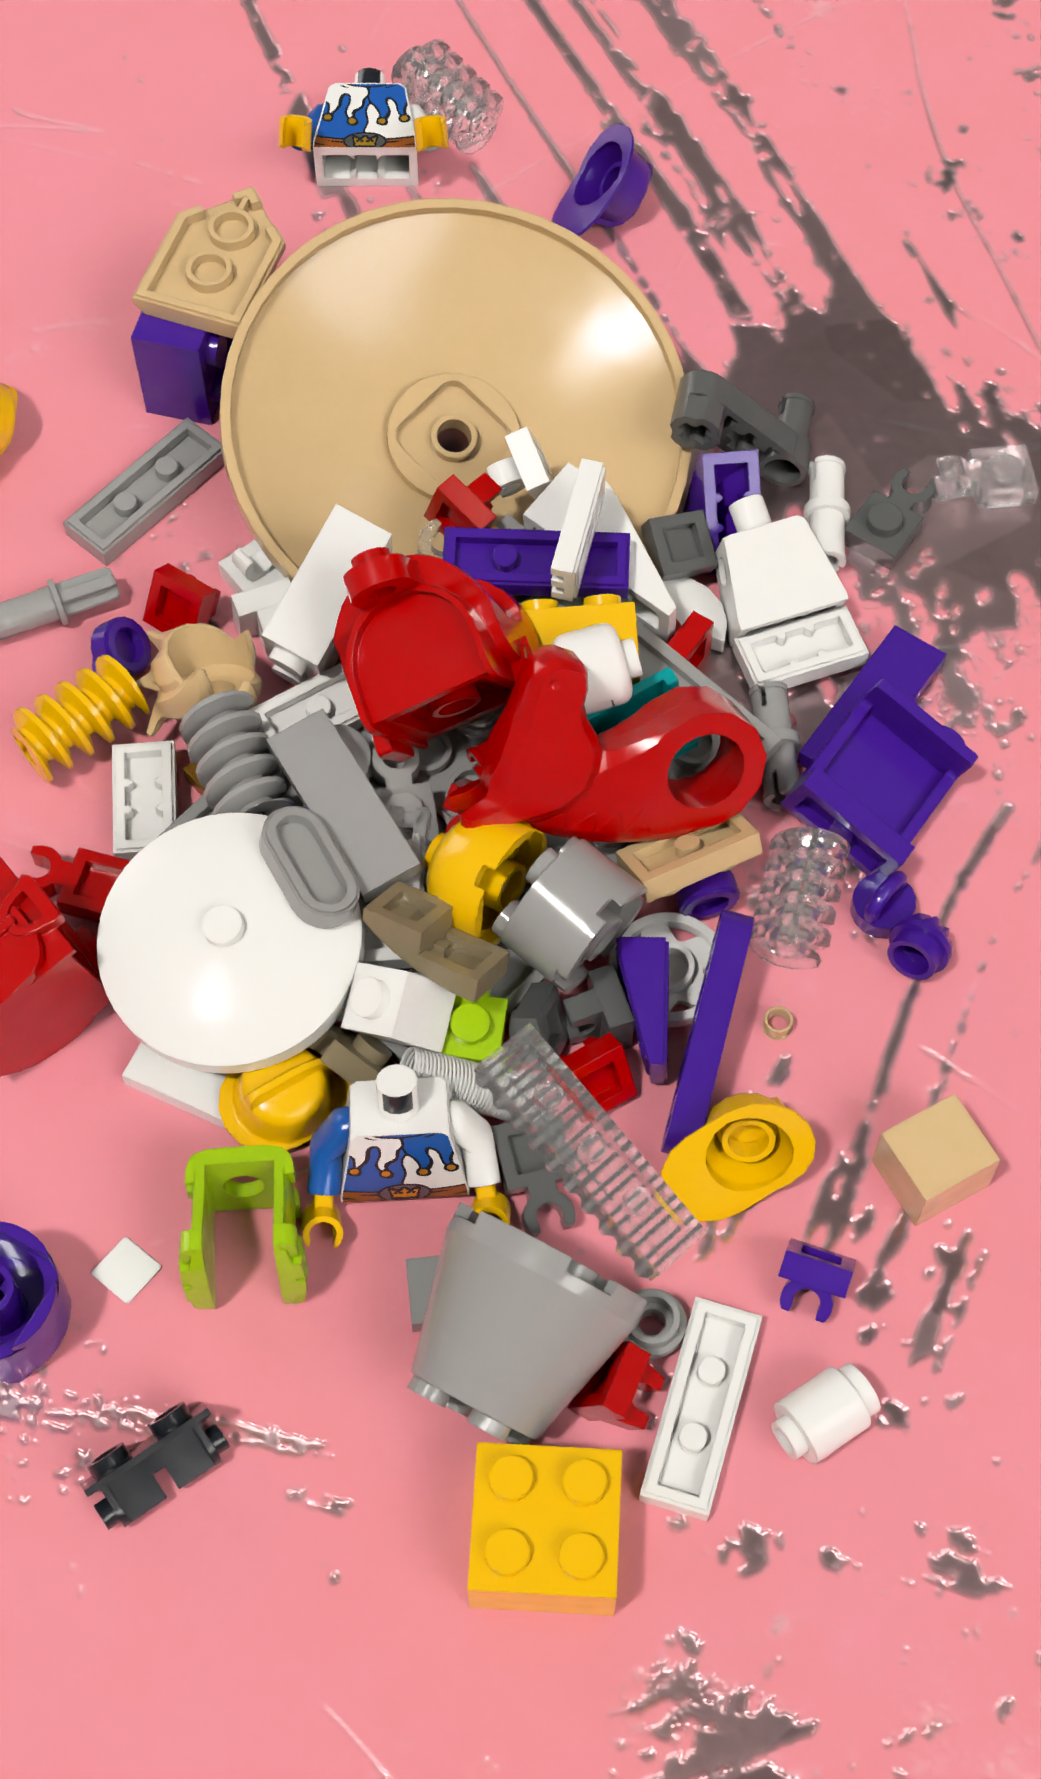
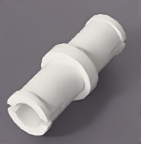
M824 455L816 457L815 463L811 461L808 465L809 501L804 505L803 517L809 524L835 572L839 571V566L843 568L846 564L845 527L850 521V506L844 500L846 465L839 457Z

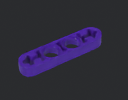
M722 909L719 916L662 1140L661 1152L669 1154L685 1137L705 1125L753 930L754 917L726 909Z

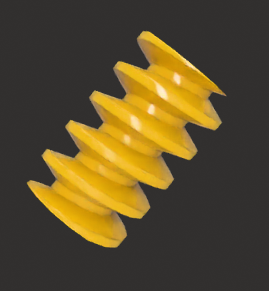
M101 655L97 658L95 662L97 674L89 668L77 670L75 674L77 688L68 681L57 683L54 688L56 701L47 694L36 696L34 699L36 715L25 707H19L13 713L16 729L11 727V732L14 740L32 768L47 783L53 781L49 761L52 759L57 760L70 770L74 767L70 752L71 747L75 745L90 757L95 754L90 737L91 734L96 732L107 742L112 743L115 741L111 726L113 720H118L126 728L132 730L135 728L131 711L133 707L137 706L147 715H151L148 704L126 668L109 655Z

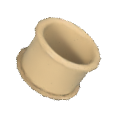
M782 1006L771 1007L764 1015V1033L775 1040H781L789 1036L794 1020L792 1013ZM774 1016L782 1017L787 1021L788 1027L781 1030L774 1029L769 1025L768 1019Z

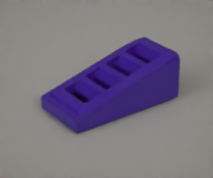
M666 937L616 938L615 948L617 967L625 997L635 1020L634 1030L645 1071L649 1075L651 1083L664 1084V1080H667L669 942H666Z

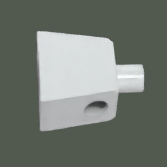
M759 494L742 498L729 506L737 533L723 538L715 552L718 567L715 570L721 603L728 621L726 634L730 648L733 647L734 638L838 608L846 603L849 599L847 592L804 517L796 515L772 522L763 496Z

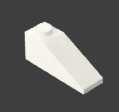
M568 462L524 512L523 520L526 529L562 530L578 468ZM605 480V498L595 532L630 533L628 599H621V603L635 602L636 619L668 642L675 634L677 607L617 495L614 494L612 487Z

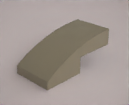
M397 881L364 907L362 920L396 955L431 981L468 1001L475 1003L507 973L510 951L452 927L453 906L437 896Z

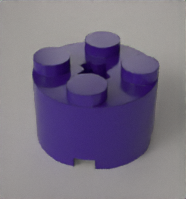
M0 1221V1382L12 1384L27 1379L34 1370L43 1365L58 1349L68 1328L71 1298L63 1278L44 1244L26 1229L15 1224Z

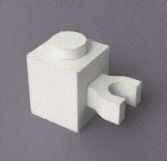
M357 962L347 1005L336 1021L342 1022L341 1028L391 1043L410 1047L416 1046L442 1053L456 994L427 977L409 971Z

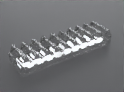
M531 1023L475 1068V1084L480 1089H489L492 1092L493 1105L497 1109L508 1111L511 1115L510 1125L512 1128L524 1131L528 1135V1147L532 1151H539L545 1155V1167L550 1172L561 1174L565 1191L577 1194L581 1198V1210L585 1214H592L598 1218V1230L603 1235L614 1237L617 1241L616 1251L620 1256L630 1257L635 1262L634 1273L638 1277L648 1278L650 1281L653 1280L707 1233L705 1228Z

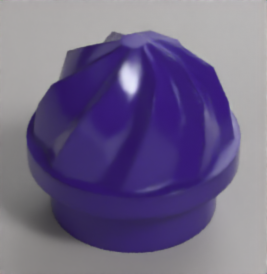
M923 913L914 914L898 922L889 935L890 945L887 955L890 963L898 972L911 979L926 980L930 978L934 973L942 971L951 959L952 941L948 938L950 928L942 926L937 916L931 917Z

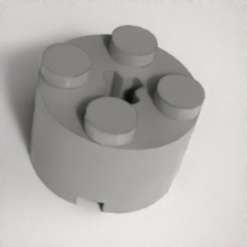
M572 837L558 853L550 847L538 857L526 875V880L532 884L531 888L520 902L515 899L504 908L495 920L492 931L501 938L505 946L561 991L567 993L577 987L588 976L589 970L582 966L583 962L586 959L592 961L599 954L605 958L616 945V938L623 936L641 909L644 901L639 896L647 892V887L587 840H579L577 837Z

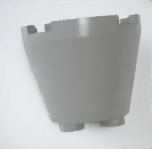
M460 1202L446 1228L411 1373L414 1375L407 1387L444 1408L448 1407L468 1417L466 1421L503 1441L507 1440L513 1444L529 1445L532 1439L538 1440L635 1329L648 1302L619 1283L610 1279L607 1281L599 1277V1274L573 1260L572 1257L483 1211L478 1214L473 1208Z

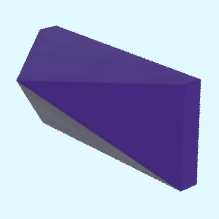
M758 449L698 454L683 513L703 510L714 552H716L723 538L737 533L729 506L742 498L757 494L761 495ZM714 569L712 572L708 574L716 573V570Z

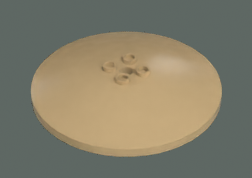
M429 198L393 203L362 212L335 224L313 237L291 254L272 273L251 301L236 330L228 352L222 379L220 400L221 450L230 488L238 510L251 535L269 561L285 578L289 577L290 582L294 579L336 504L391 533L392 553H400L405 556L413 554L430 555L443 559L444 536L424 517L437 487L453 474L464 485L468 486L486 472L488 474L486 469L488 466L500 460L513 457L505 436L526 426L539 441L553 478L560 473L568 462L578 469L582 458L603 463V467L606 468L605 480L612 487L614 494L617 495L647 551L641 526L650 518L676 514L686 486L692 448H684L671 439L672 429L670 422L680 379L684 376L683 367L670 335L658 313L642 291L612 260L570 230L538 215L515 207L488 201L461 198ZM445 429H458L468 438L469 446L461 452H449L439 444L437 440L438 434ZM526 488L505 498H502L500 494L490 502L493 505L491 511L497 516L491 528L506 514H509L524 526L523 514L535 501Z

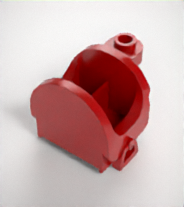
M376 547L365 550L352 558V568L343 576L348 595L341 606L334 633V645L340 656L343 671L359 717L366 730L372 734L376 752L380 758L401 763L415 756L412 746L424 750L429 747L428 740L507 704L524 660L529 653L541 647L527 612L512 595L487 581L474 579L461 568L430 555L413 554L405 556L400 553L390 554L388 548Z
M0 857L1 1077L20 1072L57 1053L77 1038L93 1022L95 1015L110 1004V1001L100 978L97 963V937L86 926L80 927L75 932L40 885L29 875H24L19 880L7 863Z

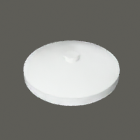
M253 813L209 815L178 825L163 833L136 854L123 869L107 896L101 913L97 934V963L100 978L111 1005L127 1028L140 1042L166 1060L186 1068L210 1073H242L270 1067L302 1052L316 1042L340 1017L347 1005L357 962L363 963L366 936L359 900L352 917L343 925L335 928L322 929L310 926L294 913L260 852L259 840L264 822L268 817L266 815Z

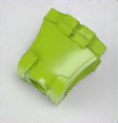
M254 1145L213 1148L197 1152L189 1158L185 1169V1186L188 1199H192L191 1229L184 1230L180 1235L179 1270L187 1302H192L194 1308L216 1309L215 1212L274 1208L273 1248L284 1304H296L305 1301L308 1267L303 1240L298 1235L296 1228V1218H301V1205L297 1188L293 1186V1183H296V1175L292 1157L283 1147ZM239 1176L258 1178V1180L252 1182H235L230 1179Z

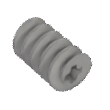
M223 691L204 698L190 708L183 716L179 726L183 741L189 744L187 750L190 760L197 766L195 771L199 784L205 788L204 796L207 805L214 810L212 815L222 813H253L269 816L279 808L295 806L293 800L280 798L288 790L285 778L272 776L278 770L279 764L273 755L265 754L269 749L266 740L269 737L265 733L257 732L262 726V719L259 713L248 710L254 704L253 696L246 691Z

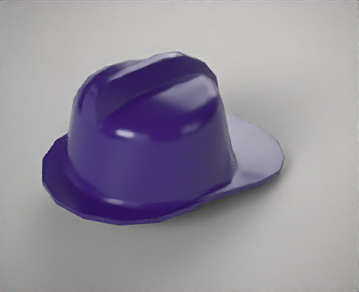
M622 123L611 125L593 142L581 164L578 174L553 214V223L580 236L593 224L612 228L624 224L634 216L646 195L653 174V168L634 149V137L629 127Z

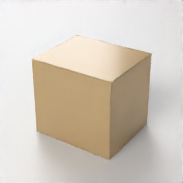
M953 1094L882 1132L871 1161L916 1227L988 1187L1001 1159L956 1094Z

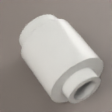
M846 1363L839 1369L829 1366L774 1404L777 1420L771 1424V1428L783 1450L792 1459L797 1460L803 1456L808 1462L817 1464L871 1426L870 1417L879 1412L881 1406L873 1387L854 1365Z

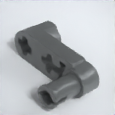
M694 370L686 373L680 379L670 422L672 429L671 439L684 448H696L705 451L715 446L724 452L758 449L760 476L775 485L783 487L795 486L802 483L807 475L812 449L808 435L816 406L811 397L798 392H790L786 394V398L783 396L780 398L778 416L776 417L719 374L707 370Z

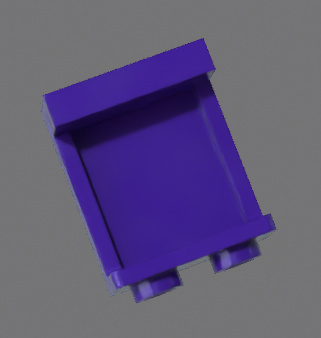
M881 679L858 699L780 804L863 873L870 875L881 872L888 876L904 864L915 848L911 844L914 837L956 779L974 765L978 755L965 745L963 738L955 730L941 725L919 707L915 698L908 691L894 686L886 679Z

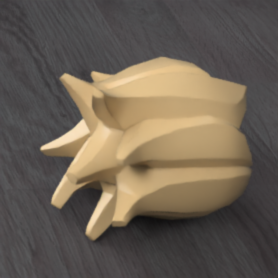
M187 623L165 632L151 630L146 632L149 639L159 650L151 662L149 673L136 681V684L140 687L158 691L146 731L148 735L153 737L168 718L182 720L191 707L204 698L218 692L230 690L246 691L253 696L254 704L248 710L258 705V697L262 690V679L255 673L256 649L249 630L242 632L235 639L223 630L205 623Z

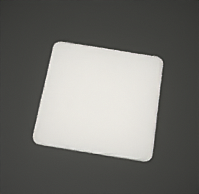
M124 1237L92 1270V1275L124 1303H129L161 1269V1265L128 1237Z

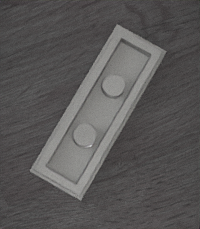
M187 417L63 522L66 535L104 565L108 566L224 466L221 442Z
M323 708L266 739L271 753L305 808L317 814L326 824L358 879L360 897L364 903L382 894L395 882H404L422 872L421 863Z

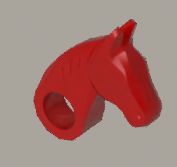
M549 644L532 651L524 660L508 702L488 735L482 777L452 791L449 794L451 810H466L460 814L461 826L464 828L472 829L483 825L513 824L525 821L532 828L540 832L568 839L577 837L579 840L585 839L588 842L623 843L664 840L721 824L740 813L762 784L767 754L755 726L731 700L708 686L675 687L645 704L635 714L614 728L597 735L587 718L584 705L588 693V669L573 651ZM709 734L720 735V745L717 753L705 769L688 778L678 780L668 778V770L672 759L683 745L699 736Z

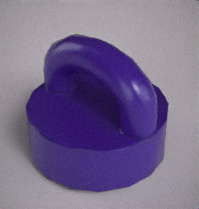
M123 616L108 620L95 628L91 636L92 670L96 674L95 662L101 655H109L127 669L132 677L147 669L151 660V645L144 629L133 619Z
M731 870L686 886L673 894L680 914L691 916L698 920H706L719 916L722 909L730 910L740 898V891L734 874Z
M895 871L888 876L877 872L867 875L858 882L852 895L850 913L854 923L864 933L873 937L889 938L892 929L898 922L914 915L916 896L912 887L907 883V875L903 871Z

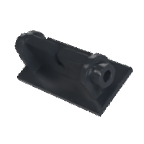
M184 1401L180 1402L148 1424L149 1429L153 1433L152 1436L131 1450H128L125 1444L121 1442L102 1453L87 1465V1469L92 1476L80 1483L87 1497L99 1489L103 1492L105 1498L93 1506L108 1530L122 1522L124 1527H127L132 1521L167 1498L153 1476L162 1468H166L180 1489L214 1465L222 1462L219 1454L230 1448V1445L215 1423L205 1430L200 1426L199 1422L211 1414L206 1406L199 1403L189 1410Z

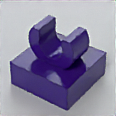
M791 1238L778 1274L779 1277L788 1279L780 1295L781 1309L789 1311L794 1295L800 1290L809 1289L814 1291L820 1299L816 1321L824 1323L831 1315L834 1295L845 1299L854 1272L856 1259Z

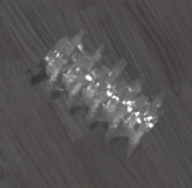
M434 39L423 46L412 47L399 57L392 68L391 80L392 83H400L406 87L408 101L419 105L427 115L445 116L448 140L456 144L457 149L463 154H474L483 148L495 132L497 120L504 106L503 97L496 90H490V84L482 77H477V72L470 65H464L463 58L456 52H451L450 46L442 39Z
M795 827L778 832L771 839L768 851L770 858L765 863L763 872L765 880L760 884L758 894L760 902L755 906L753 915L755 924L753 925L749 942L751 950L761 960L789 969L806 970L817 968L820 965V956L815 951L823 950L830 945L832 935L827 928L834 925L837 914L832 905L839 902L841 889L837 883L844 880L846 867L842 862L848 859L851 849L848 841L837 833L821 828Z

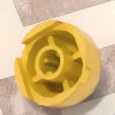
M460 821L452 826L446 834H438L427 849L424 859V865L428 869L426 877L427 893L437 896L453 906L452 927L497 945L501 942V938L492 931V926L504 908L513 900L520 898L526 883L531 884L526 880V875L538 857L547 850V837L544 833L532 828L525 821L513 824L483 825L475 828H464L461 826Z

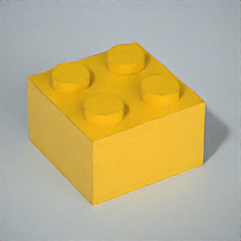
M477 1442L467 1588L469 1608L614 1616L617 1600L622 1450Z

